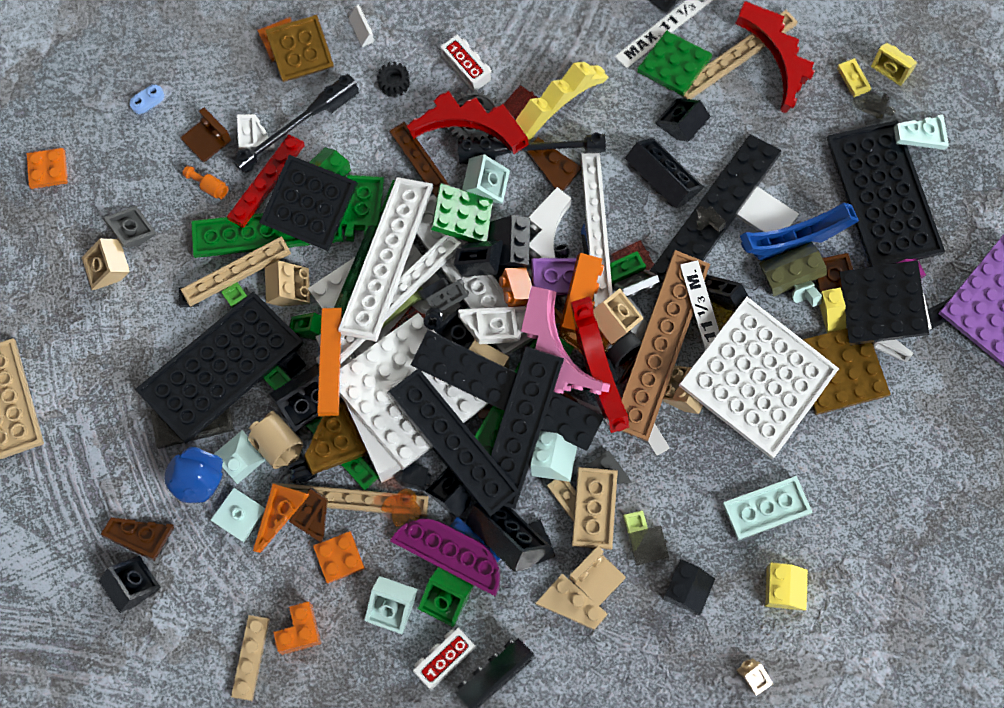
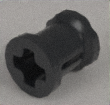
M432 307L426 312L424 325L427 329L436 330L440 327L443 313L439 308Z

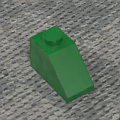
M314 312L292 316L289 327L301 338L317 340L316 336L321 334L322 316Z

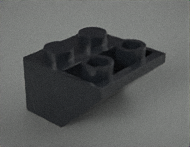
M503 241L470 242L456 249L454 266L462 277L496 275L498 273Z

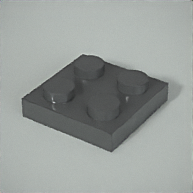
M644 270L616 282L612 286L614 291L621 289L627 297L636 295L637 291L641 289L648 290L653 288L654 284L660 281L657 274Z

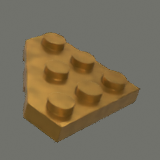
M345 401L339 403V416H323L305 453L304 458L312 475L367 455V449Z

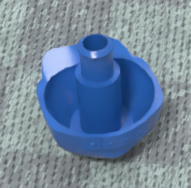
M197 447L187 448L169 462L165 470V485L181 502L203 503L211 498L221 482L223 460L219 456Z

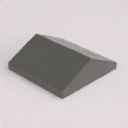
M137 206L109 215L103 219L123 247H138L156 235V232Z

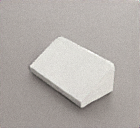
M356 5L349 16V21L360 45L363 47L373 43L374 39L360 6Z

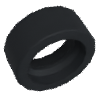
M630 332L620 338L607 351L606 357L611 360L614 367H619L638 351L642 342L633 332Z

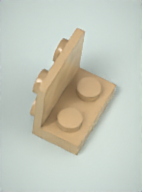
M599 546L570 574L569 578L598 606L625 580V576L603 556L604 551Z

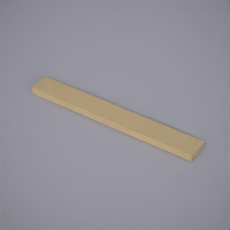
M787 10L780 13L785 16L783 20L785 27L782 33H786L797 25V20ZM750 34L706 65L682 97L685 99L694 98L765 48V44L755 35Z
M272 483L304 493H308L309 489L313 488L328 498L327 508L427 517L429 496Z

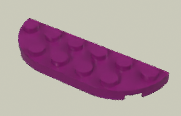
M432 519L412 521L403 525L392 536L390 542L493 596L497 595L500 586L499 565L493 553L483 543L440 521Z

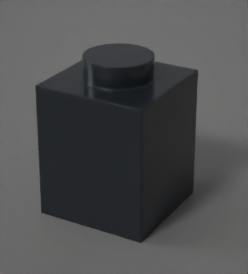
M410 464L403 470L400 482L403 487L425 491L426 486H430L432 475L429 474L428 468Z

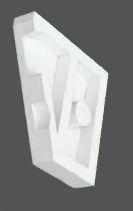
M255 114L237 115L239 150L245 148L253 150L269 138ZM274 144L265 150H274Z

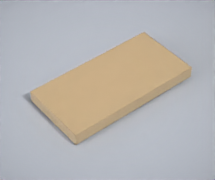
M578 467L572 547L596 549L599 546L601 549L612 550L618 470Z

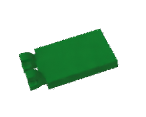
M347 175V178L356 181L358 184L341 221L342 227H346V241L354 242L355 230L364 231L365 243H372L373 229H377L380 222L384 177Z

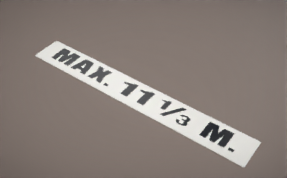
M712 0L684 1L615 57L628 68L651 50L666 30L672 33Z
M697 260L680 264L706 350L719 333V329Z

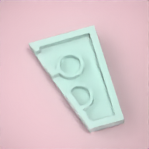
M943 115L932 119L930 117L925 118L922 121L914 120L899 123L894 127L897 144L943 150L949 146Z

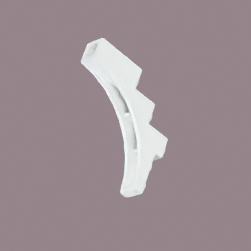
M558 187L529 216L530 230L537 234L529 243V257L531 259L555 258L554 238L556 229L563 215L571 206V198ZM530 268V270L528 271V275L532 284V273ZM559 296L565 304L567 296Z

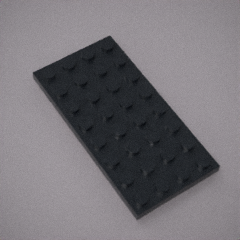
M898 120L827 136V142L848 203L852 205L859 219V222L855 224L870 267L894 264L905 259L920 260L942 255L945 252L909 149L905 144L896 143L894 127L899 124Z
M252 292L139 385L135 391L175 434L187 444L274 368L280 365L279 362L290 352L300 348L304 342L255 292Z

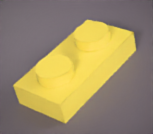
M855 58L838 65L837 69L853 97L870 91L871 86Z

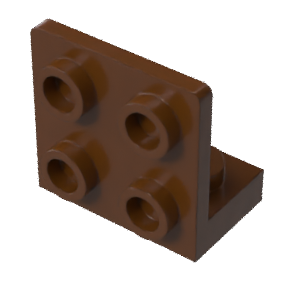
M205 107L199 110L200 122L181 136V140L203 163L232 141L228 131Z

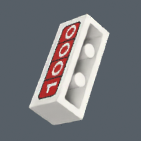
M456 35L440 46L441 56L473 92L475 89L478 90L491 81L490 67L486 63L483 64L477 52L469 48V44L465 39H461Z
M459 628L450 630L444 636L446 640L441 645L439 643L434 645L429 651L431 654L426 659L422 657L414 665V673L430 690L434 689L476 648Z

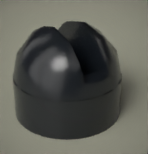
M567 244L558 245L554 248L557 258L569 257L570 250Z

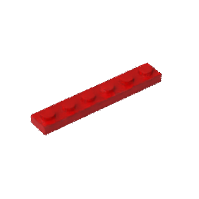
M288 134L227 215L229 221L243 228L276 185L288 155L297 157L305 146L304 141Z

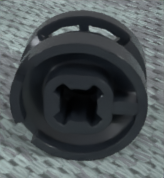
M305 459L293 462L287 466L288 473L291 474L289 477L291 483H296V481H299V483L306 482L318 476L317 473L311 474Z

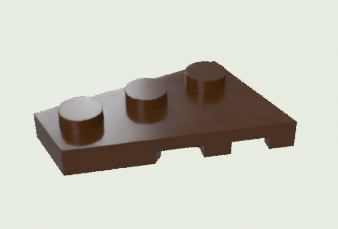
M537 137L533 143H541L545 141ZM556 149L527 151L529 157L537 168L542 171L546 180L554 189L558 187L564 192L581 171V166Z
M111 517L101 536L155 561L173 531L174 525L156 524V522H136L135 520Z

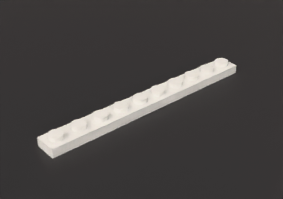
M582 153L581 167L589 254L602 258L601 264L604 265L602 275H598L597 283H599L598 292L593 296L595 308L613 293L600 153Z
M444 235L400 278L384 322L456 253V249L462 246L461 242L452 236ZM341 334V363L366 339ZM320 355L316 358V361H317V363H318L319 365H320Z

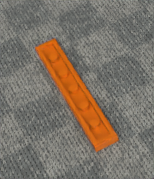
M322 308L318 416H339L341 332L338 329L342 321V308Z

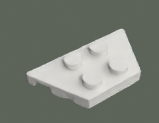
M527 306L458 310V317L478 344L515 343L519 341L523 333L521 329Z

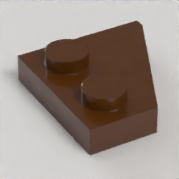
M310 488L308 498L293 514L289 522L319 542H322L325 532L328 498L315 489Z

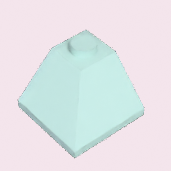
M243 430L214 453V455L222 458L223 469L236 484L241 482L265 461L262 455L248 441V436Z

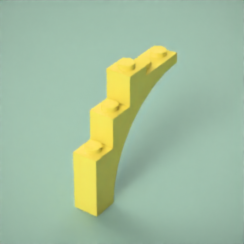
M575 62L562 80L552 81L540 98L530 99L515 120L526 134L528 142L546 121L567 102L588 88L605 83L608 76L604 73V69L598 65L590 66L585 62Z

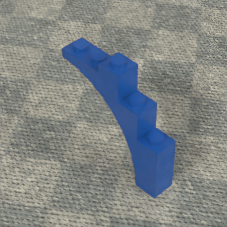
M842 203L821 215L786 228L759 233L745 232L740 235L741 245L747 253H752L759 260L765 261L784 251H790L809 242L822 243L859 222V219L851 204Z

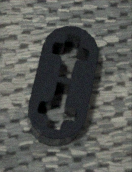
M446 276L417 293L423 301L451 283Z

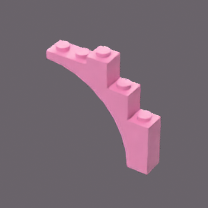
M531 286L521 332L528 333L527 337L538 339L536 344L537 350L564 358L553 392L563 394L564 390L571 391V388L583 390V387L590 388V393L601 395L602 391L609 392L610 384L596 380L584 373L564 350L555 324L554 306L556 292Z

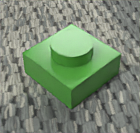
M238 282L221 292L232 308L247 297Z

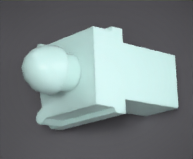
M812 281L794 286L795 289L792 293L794 302L798 303L808 300L813 307L822 303V295L815 288V284Z

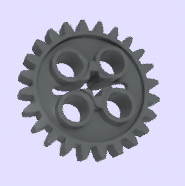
M468 89L467 94L461 91V97L454 95L460 107L466 101L476 97L487 113L492 108L501 105V103H496V97L491 99V93L484 95V90L478 93L477 89H475L474 93H471L470 89ZM447 127L448 131H452V137L457 135V141H460L462 138L471 141L488 139V137L494 139V136L481 130L466 129L467 127Z

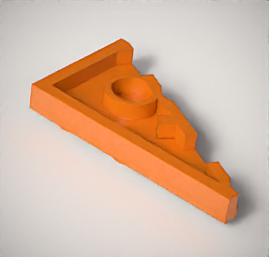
M272 484L253 551L261 553L308 498V493Z

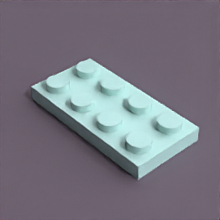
M797 476L723 502V507L738 541L812 514Z

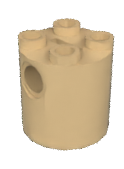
M274 411L269 412L262 421H255L249 427L251 432L249 433L248 441L273 469L288 466L298 460L303 442Z

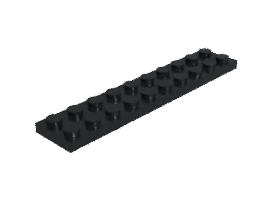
M749 134L650 269V272L658 275L661 283L675 250L702 261L706 259L751 194L779 158L781 150Z
M429 329L410 364L503 411L506 409L517 374ZM553 392L541 429L546 432L558 433L563 436L565 441L588 451L604 416L568 397Z

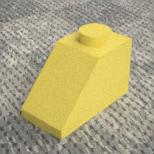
M841 288L822 291L820 293L822 295V303L819 307L827 333L846 329V305Z

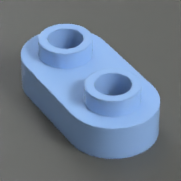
M150 85L132 97L130 107L133 112L143 114L162 102L164 99L162 88L158 85Z

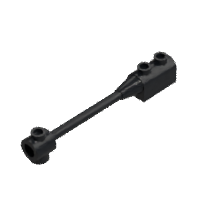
M347 73L340 76L332 85L326 86L324 91L318 94V97L307 110L253 150L249 148L239 150L237 155L231 158L235 166L241 173L252 171L257 163V155L307 118L324 110H328L332 114L359 94L355 80Z
M596 132L587 134L584 140L529 143L528 146L520 151L584 148L587 153L601 154L606 152L605 134ZM484 138L482 140L471 141L466 139L458 141L460 164H468L469 158L483 154L496 161L497 156L512 153L505 144L495 139L489 140Z

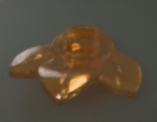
M408 488L402 489L397 495H391L386 498L381 508L383 512L392 513V520L396 527L404 525L409 518L416 521L421 515V508L416 503V494ZM404 496H410V501L404 502Z

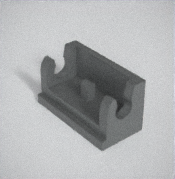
M459 279L429 296L426 300L431 308H439L441 311H444L468 297L469 291L465 289L463 280Z

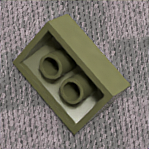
M812 242L759 263L773 297L794 289L795 285L813 281L827 275L826 265L819 250Z

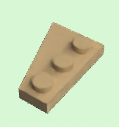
M563 574L535 603L537 606L546 608L592 630H595L608 615Z

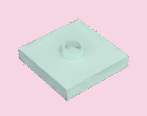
M233 488L211 521L244 543L264 515L265 508Z

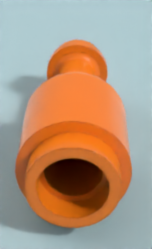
M192 166L184 168L182 174L185 178H192L198 181L202 191L216 199H223L227 195L229 187L226 186L225 182L211 174L202 176L195 172Z

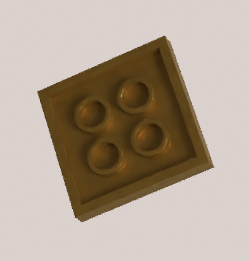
M317 15L266 29L282 82L334 67Z

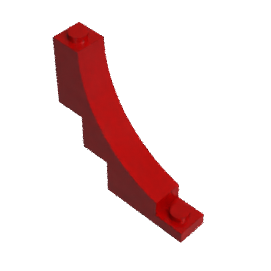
M589 296L571 302L576 339L585 359L587 374L596 380L610 384L609 392L602 391L601 395L595 394L600 411L604 416L610 433L630 428L628 414L620 398L607 361L598 322L594 316L592 300Z

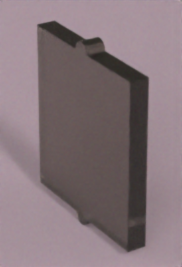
M661 525L628 533L631 545L630 551L633 553L636 566L669 558L666 546L667 540L664 538Z

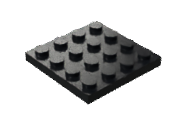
M288 155L259 223L329 251L358 183Z
M918 260L840 271L850 346L929 335Z

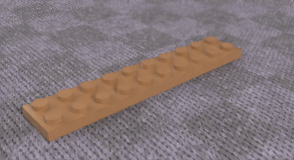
M676 250L672 254L644 332L642 344L638 349L621 397L628 414L630 427L621 432L644 441L649 440L694 312L680 264L698 260L704 281L710 266L707 262Z

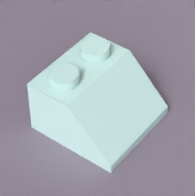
M485 154L469 158L462 190L492 199L494 203L501 204L504 200L510 170Z
M540 431L532 457L531 475L570 482L577 446L565 441L563 436L558 433Z
M379 576L371 591L365 621L403 634L414 604L417 589Z

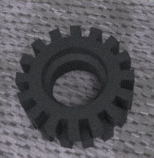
M388 62L387 67L382 65V69L379 68L377 81L379 89L384 95L387 93L388 97H391L394 94V97H397L398 93L402 96L403 91L407 92V88L410 87V77L405 66L402 67L401 63L397 65L396 62L390 65V62ZM397 75L400 77V81L396 84H390L387 82V78Z

